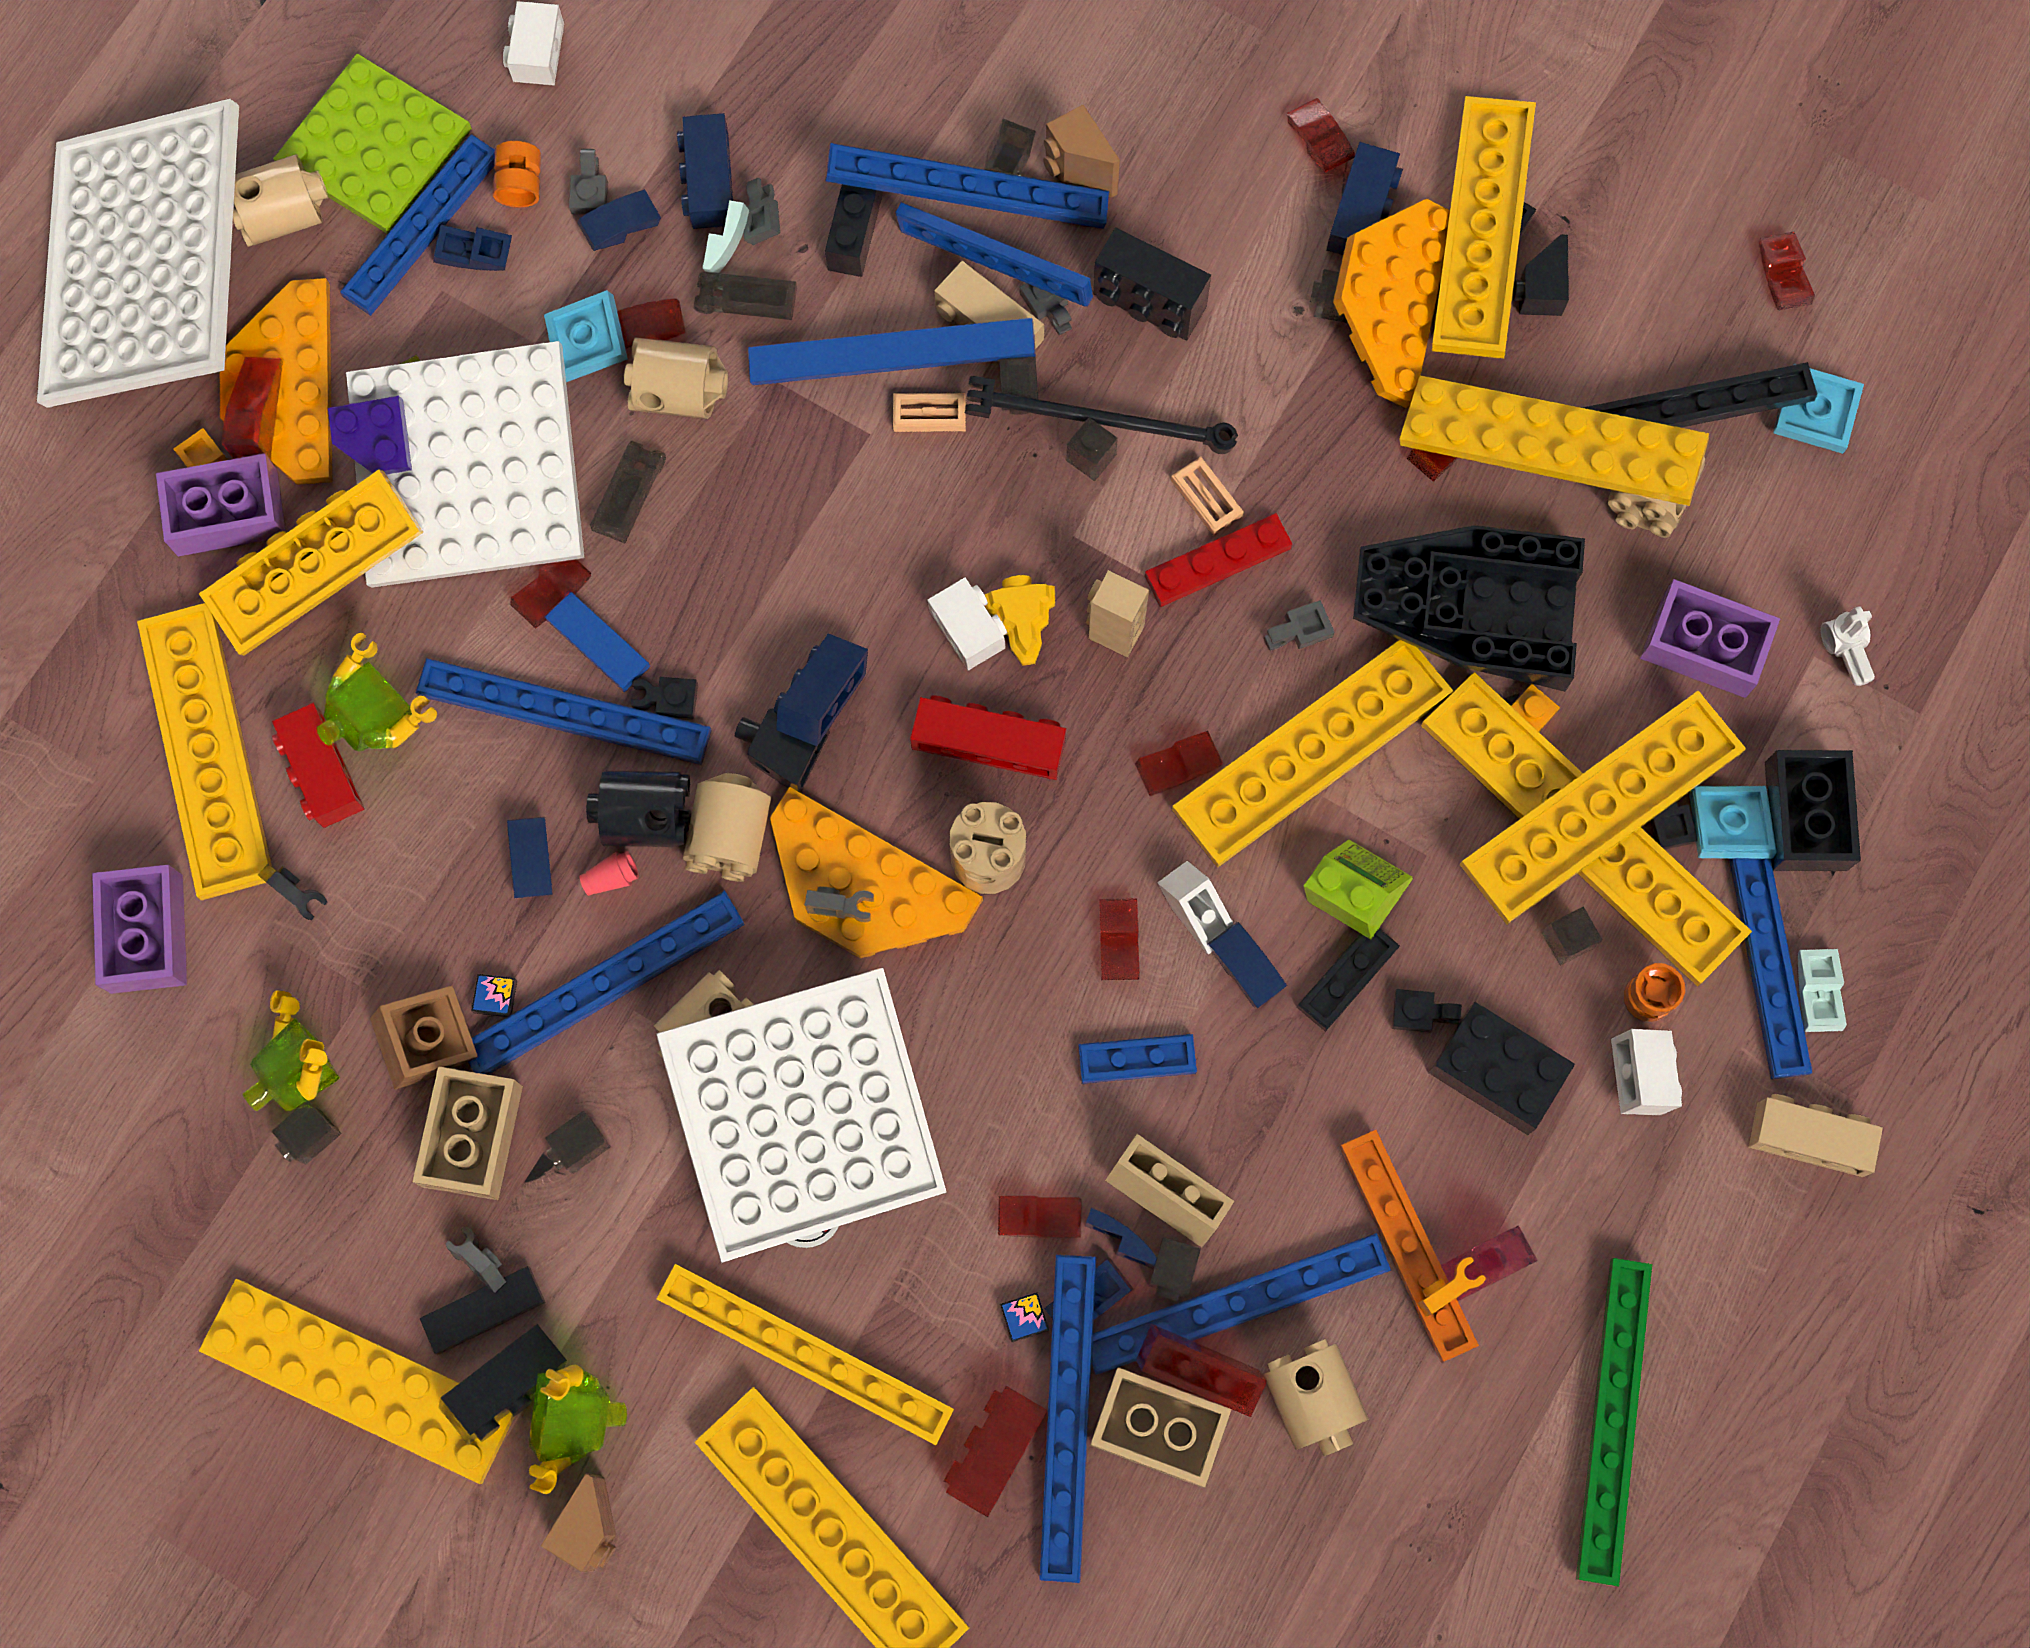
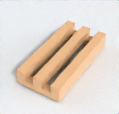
M893 393L894 432L966 431V414L964 413L966 405L965 393ZM901 405H958V408L936 409L935 407H923L922 409H901ZM901 418H958V419H901Z
M1199 457L1171 476L1172 483L1213 536L1219 533L1221 528L1231 525L1233 520L1243 517V510L1202 457ZM1198 469L1230 511L1228 514L1224 513L1193 471ZM1184 477L1188 479V481L1192 484V486L1202 497V499L1205 501L1208 507L1212 510V512L1218 518L1217 521H1215V519L1208 512V510L1205 508L1202 502L1198 499V497L1195 495L1192 489L1188 486V484L1183 479Z

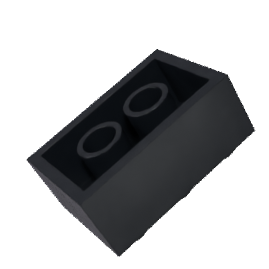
M1115 227L1095 261L1093 294L1103 304L1111 307L1116 305L1128 311L1129 315L1140 322L1148 321L1158 326L1167 336L1172 338L1180 337L1187 341L1207 307L1211 274Z
M1776 750L1765 761L1766 788L1777 850L1776 855L1771 859L1773 871L1850 870L1861 861L1853 750Z
M1474 1002L1466 1011L1429 1071V1074L1521 1132L1529 1135L1537 1129L1575 1063L1477 1002Z

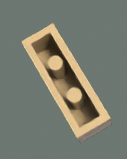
M961 261L934 290L936 310L941 317L949 322L954 320L959 325L1032 318L1034 321L1035 349L1044 340V324L964 261ZM1027 358L998 360V362L1004 365L1008 363L1017 370Z
M1108 570L1103 581L1097 579L1094 582L1087 598L1090 601L1087 608L1089 616L1086 620V624L1089 625V639L1128 658L1145 625L1149 590Z
M1772 1094L1771 1098L1767 1097L1757 1103L1748 1148L1859 1177H1865L1875 1172L1883 1127L1870 1124V1118L1856 1114H1848L1847 1118L1832 1114L1833 1109L1823 1105L1810 1104L1809 1108L1795 1105L1793 1098L1778 1094Z
M1136 1134L1105 1180L1201 1248L1216 1231L1234 1203L1231 1198L1138 1134Z

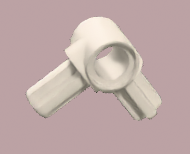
M1861 606L1853 608L1851 612H1844L1834 620L1822 623L1820 631L1826 650L1830 654H1835L1836 657H1843L1852 683L1855 686L1865 685L1873 681L1875 677L1864 650L1870 642L1871 635L1867 622L1872 618L1870 611H1863Z

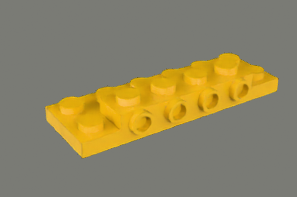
M377 470L347 492L341 490L334 493L326 500L328 505L318 512L310 511L297 519V526L287 533L282 531L270 537L266 541L268 545L266 548L258 553L251 552L241 557L236 562L237 568L199 593L239 655H246L424 533L384 471Z

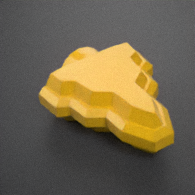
M1026 575L1008 577L1002 581L1001 589L984 594L988 602L984 607L991 617L997 615L1007 631L1005 635L1009 637L1011 651L1021 665L1035 664L1042 647L1041 631L1049 624V610L1055 606V586L1032 584V578Z

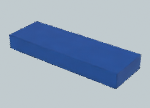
M572 592L545 616L547 622L624 693L633 685L634 680H638L650 668V664Z
M1193 1034L1078 1045L1082 1084L1197 1073Z

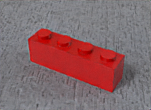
M937 695L930 696V699L920 697L910 738L912 750L1057 780L1067 729L1060 727L1061 724L1051 719H1039L1038 722L1026 720L1022 714L1013 711H1003L1002 714L989 712L985 706L975 703H967L966 707L951 704L952 701L950 699Z

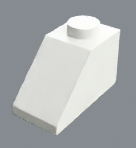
M1186 861L1160 880L1158 885L1174 913L1207 954H1210L1212 951L1207 944L1232 926L1233 922L1210 879L1190 862Z

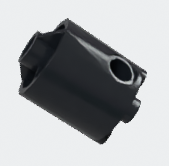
M604 771L600 779L599 793H589L587 796L588 823H598L600 841L603 846L679 847L680 845H685L691 820V810H684L685 797L690 795L689 774H681V772Z

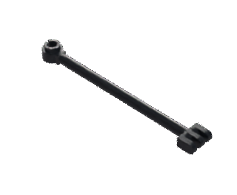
M979 376L969 377L968 385L970 387L982 389V391H967V400L980 403V405H965L964 413L971 416L989 418L991 407H998L1203 442V445H1208L1217 454L1230 452L1237 443L1235 441L1238 437L1237 431L1229 423L1222 422L1214 427L1207 426L1202 428L994 392L995 379ZM1219 432H1227L1231 439L1228 441L1222 440L1219 437Z

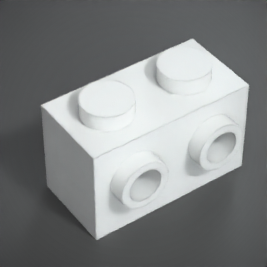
M517 1L515 15H510L508 22V31L511 36L510 46H505L503 52L504 67L509 69L513 82L555 85L564 29V21L559 5Z
M966 577L927 600L929 612L967 670L972 669L1005 649L1004 635L1007 634L1005 626L997 615L990 616L984 607L988 602L978 585L971 587Z
M1631 1029L1611 1039L1621 1114L1662 1115L1682 1107V1088L1678 1081L1677 1051L1673 1044L1672 1031Z

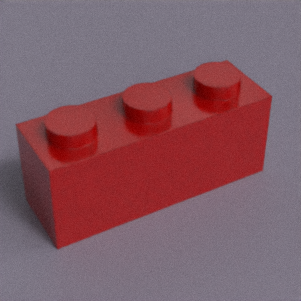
M314 702L272 721L277 734L272 735L273 742L281 756L287 755L291 766L286 768V772L295 788L300 787L305 798L300 800V804L309 821L314 819L323 828H326L365 810L324 714Z

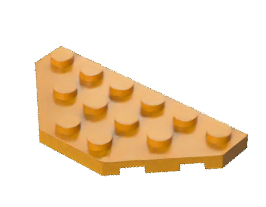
M1427 198L1347 237L1333 300L1339 315L1344 313L1353 332L1349 337L1361 362L1366 360L1375 378L1371 383L1377 395L1404 408L1410 407L1419 376H1421L1442 275L1450 210Z
M326 278L293 280L226 344L224 371H220V418L224 424L239 434L258 453H265L270 461L296 485L333 482L332 439L328 408L332 407L330 284Z
M791 787L788 788L770 817L796 922L859 958L872 956L877 952L893 948L899 949L927 942L928 939L947 934L950 936L962 933L983 901V897ZM818 887L835 888L840 891V895H845L846 898L852 897L858 891H869L874 894V902L862 901L858 904L857 909L861 912L870 913L871 921L860 922L852 917L845 916V919L807 913L805 907L807 890L817 891Z

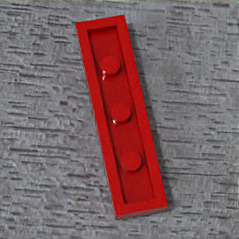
M1277 513L1151 568L1145 571V578L1159 606L1163 607L1290 550L1293 544Z

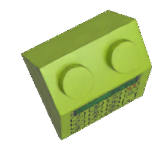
M1347 840L1323 857L1304 884V890L1309 903L1367 938L1372 939L1413 878L1358 844Z

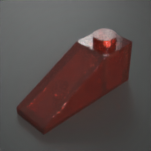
M245 357L226 407L221 442L233 459L264 453L271 459L283 365L281 358Z

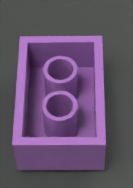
M265 453L156 473L164 542L178 557L265 541L273 535L285 531L278 472Z
M1673 579L1662 596L1640 659L1746 698L1758 684L1780 618Z
M170 865L92 873L96 986L113 994L187 985L183 875Z

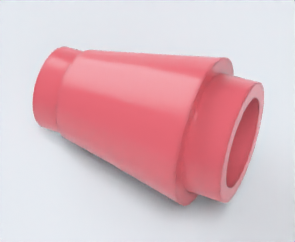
M616 851L586 871V873L580 875L579 878L585 893L590 896L632 886V881L639 878V873L628 851L622 853Z

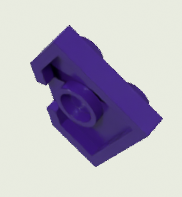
M400 396L328 408L332 444L371 473L382 470L387 475L412 470L404 402Z

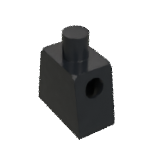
M774 708L768 709L761 724L742 717L737 725L734 736L751 744L747 752L749 762L785 787H791L801 793L830 734L829 729L818 746L777 731V714L774 713Z

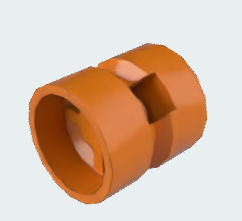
M507 141L497 145L494 153V169L496 172L493 177L494 199L500 204L515 208L529 207L538 203L540 198V179L538 177L541 170L540 150L535 145L522 141Z
M1665 963L1651 964L1646 966L1627 983L1624 990V1003L1627 1010L1635 1018L1648 1022L1657 1021L1664 1018L1682 1002L1685 995V982L1682 975L1674 967Z

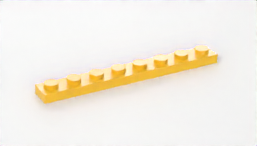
M677 1264L674 1265L656 1298L660 1302L934 1445H937L954 1411L953 1408Z

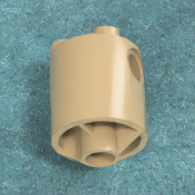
M296 154L235 174L233 222L237 230L241 229L248 247L323 223L319 207L323 199L329 197L319 171L306 172L300 158Z
M634 338L632 346L634 361L633 364L626 365L624 374L625 385L631 386L628 397L629 410L709 419L714 409L715 401L724 399L728 388V371L719 359L717 349L714 346Z
M1705 457L1703 458L1698 479L1705 466ZM1611 490L1608 497V505L1617 514L1616 522L1620 526L1627 529H1636L1638 526L1663 538L1670 537L1687 506Z
M724 773L698 783L683 860L686 861L685 869L706 874L708 869L722 872V878L737 882H743L744 876L751 877L752 874H755L757 872L771 797L763 793L750 778L738 774Z
M980 802L967 805L962 813L956 817L950 830L951 864L956 877L968 889L980 894L999 893L1009 889L1016 883L1025 868L1026 831L1022 824V819L1010 808L999 803Z
M720 970L714 975L708 972L653 1027L660 1033L711 1018L713 1010L718 1006H728L732 1011L754 1004L747 998L740 1002L733 995L736 992L734 984ZM659 1051L658 1055L662 1058L661 1051Z
M1326 1339L1305 1347L1304 1350L1307 1355L1292 1362L1290 1355H1286L1268 1363L1267 1366L1270 1372L1263 1374L1294 1449L1298 1450L1318 1442L1323 1456H1326L1352 1445L1353 1441L1347 1429L1365 1422L1369 1418L1337 1344L1329 1346ZM1305 1366H1311L1319 1373V1383L1312 1390H1305L1297 1383V1373Z

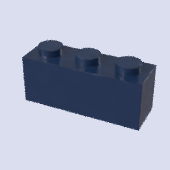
M725 113L682 117L683 131H677L679 152H685V162L679 163L681 184H687V194L681 195L683 215L690 216L693 229L724 227L729 200L733 201L729 134Z
M1359 142L1330 232L1327 251L1344 255L1347 237L1379 222L1380 219L1389 217L1394 199L1387 198L1390 188L1397 190L1403 168L1397 167L1400 153Z
M828 633L819 646L815 645L812 648L805 667L797 669L786 693L781 692L774 705V713L777 714L776 730L818 746L865 677L868 649Z

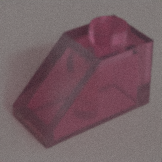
M1518 1225L1442 1264L1441 1267L1450 1282L1454 1278L1456 1265L1461 1260L1472 1257L1474 1261L1465 1267V1276L1470 1280H1475L1481 1275L1485 1276L1486 1279L1480 1286L1468 1289L1458 1296L1457 1300L1460 1301L1538 1260Z

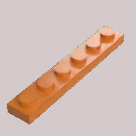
M1377 1130L1340 1146L1342 1154L1440 1362L1443 1363L1478 1347L1479 1344L1457 1298L1427 1317L1417 1304L1426 1298L1422 1290L1440 1278L1443 1279L1445 1284L1449 1283Z

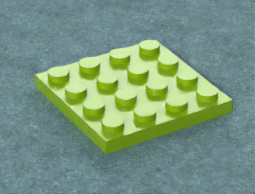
M356 54L275 155L273 160L277 161L297 154L306 172L319 171L330 199L388 234L421 195L472 128L469 121L361 55Z

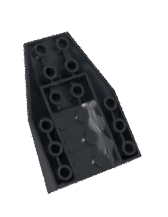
M1473 525L1361 546L1353 619L1459 667L1565 692L1573 681L1577 643L1572 642L1576 584L1583 573L1585 538Z

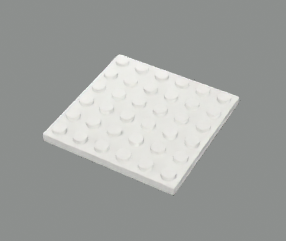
M559 341L346 372L349 404L400 396L403 399L412 470L387 474L386 476L424 532L365 572L367 586L373 588L585 558L563 347ZM355 461L356 481L358 484L373 473Z
M883 968L656 1033L721 1263L946 1193Z

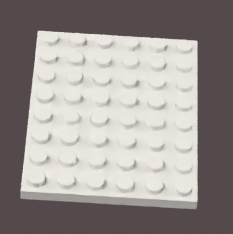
M226 99L56 142L37 403L48 408L224 371L239 105L233 100Z

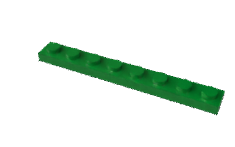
M1618 1258L1610 1259L1576 1580L1618 1587L1620 1583L1653 1264Z

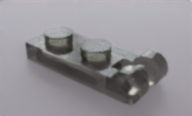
M713 272L699 273L697 286L700 288L699 295L695 296L693 307L697 312L703 314L721 312L785 320L793 319L797 292L796 281ZM722 289V297L713 296L714 291Z
M635 441L629 442L590 524L592 531L626 543L656 476L664 466L666 460L664 452L656 449L651 452L643 449V445ZM639 462L644 464L645 467L641 471L633 468L634 465Z

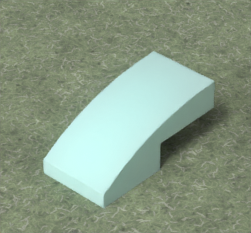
M729 200L723 236L709 233L703 263V270L709 276L716 277L732 257L740 242L749 214V209L742 202Z
M1838 949L1799 950L1798 979L1804 1031H1843L1847 1023L1840 991L1844 985Z

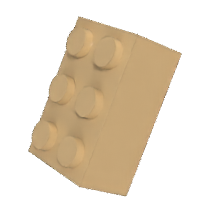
M438 1067L412 1182L423 1188L499 1200L523 1086L515 1079Z
M1117 1367L1090 1446L1204 1488L1206 1487L1231 1409Z

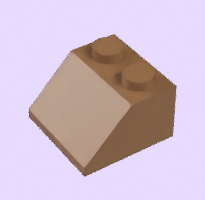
M1083 104L1046 124V139L1044 140L1046 157L1043 158V161L1052 177L1057 176L1060 182L1064 184L1109 191V197L1111 198L1118 194L1120 159Z
M453 985L379 1006L370 1018L395 1090L436 1077L438 1067L454 1069L478 1057Z
M596 1474L584 1475L541 1544V1547L580 1572L595 1571L599 1566L604 1568L616 1549L611 1544L616 1537V1531L606 1482L603 1477Z

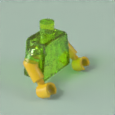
M358 633L351 640L353 654L346 655L335 671L324 695L326 700L324 716L327 721L317 726V733L326 745H331L344 738L356 751H363L368 748H396L419 729L418 723L421 721L424 723L433 722L437 717V711L430 707L421 714L422 709L430 702L428 698L418 696L409 705L369 662L363 665L361 662L363 658L373 657L377 653L378 648L377 644L372 641L366 650L361 651L360 645L365 640L366 635Z
M276 990L270 999V1009L274 1013H280V1016L275 1018L273 1037L250 1063L259 1081L242 1094L255 1111L260 1110L272 1099L285 1111H292L302 1103L313 1100L319 1092L340 1079L324 1051L323 1042H319L296 1018L291 1017V1015H295L299 1011V1001L292 997L290 992Z
M576 1364L558 1371L548 1369L546 1374L538 1373L528 1445L542 1463L540 1466L536 1464L531 1465L529 1474L537 1478L533 1484H530V1489L543 1494H548L554 1489L557 1476L565 1468L587 1456L589 1452L598 1451L603 1447L606 1427L625 1426L627 1421L625 1403H610L609 1395L599 1383L598 1378Z

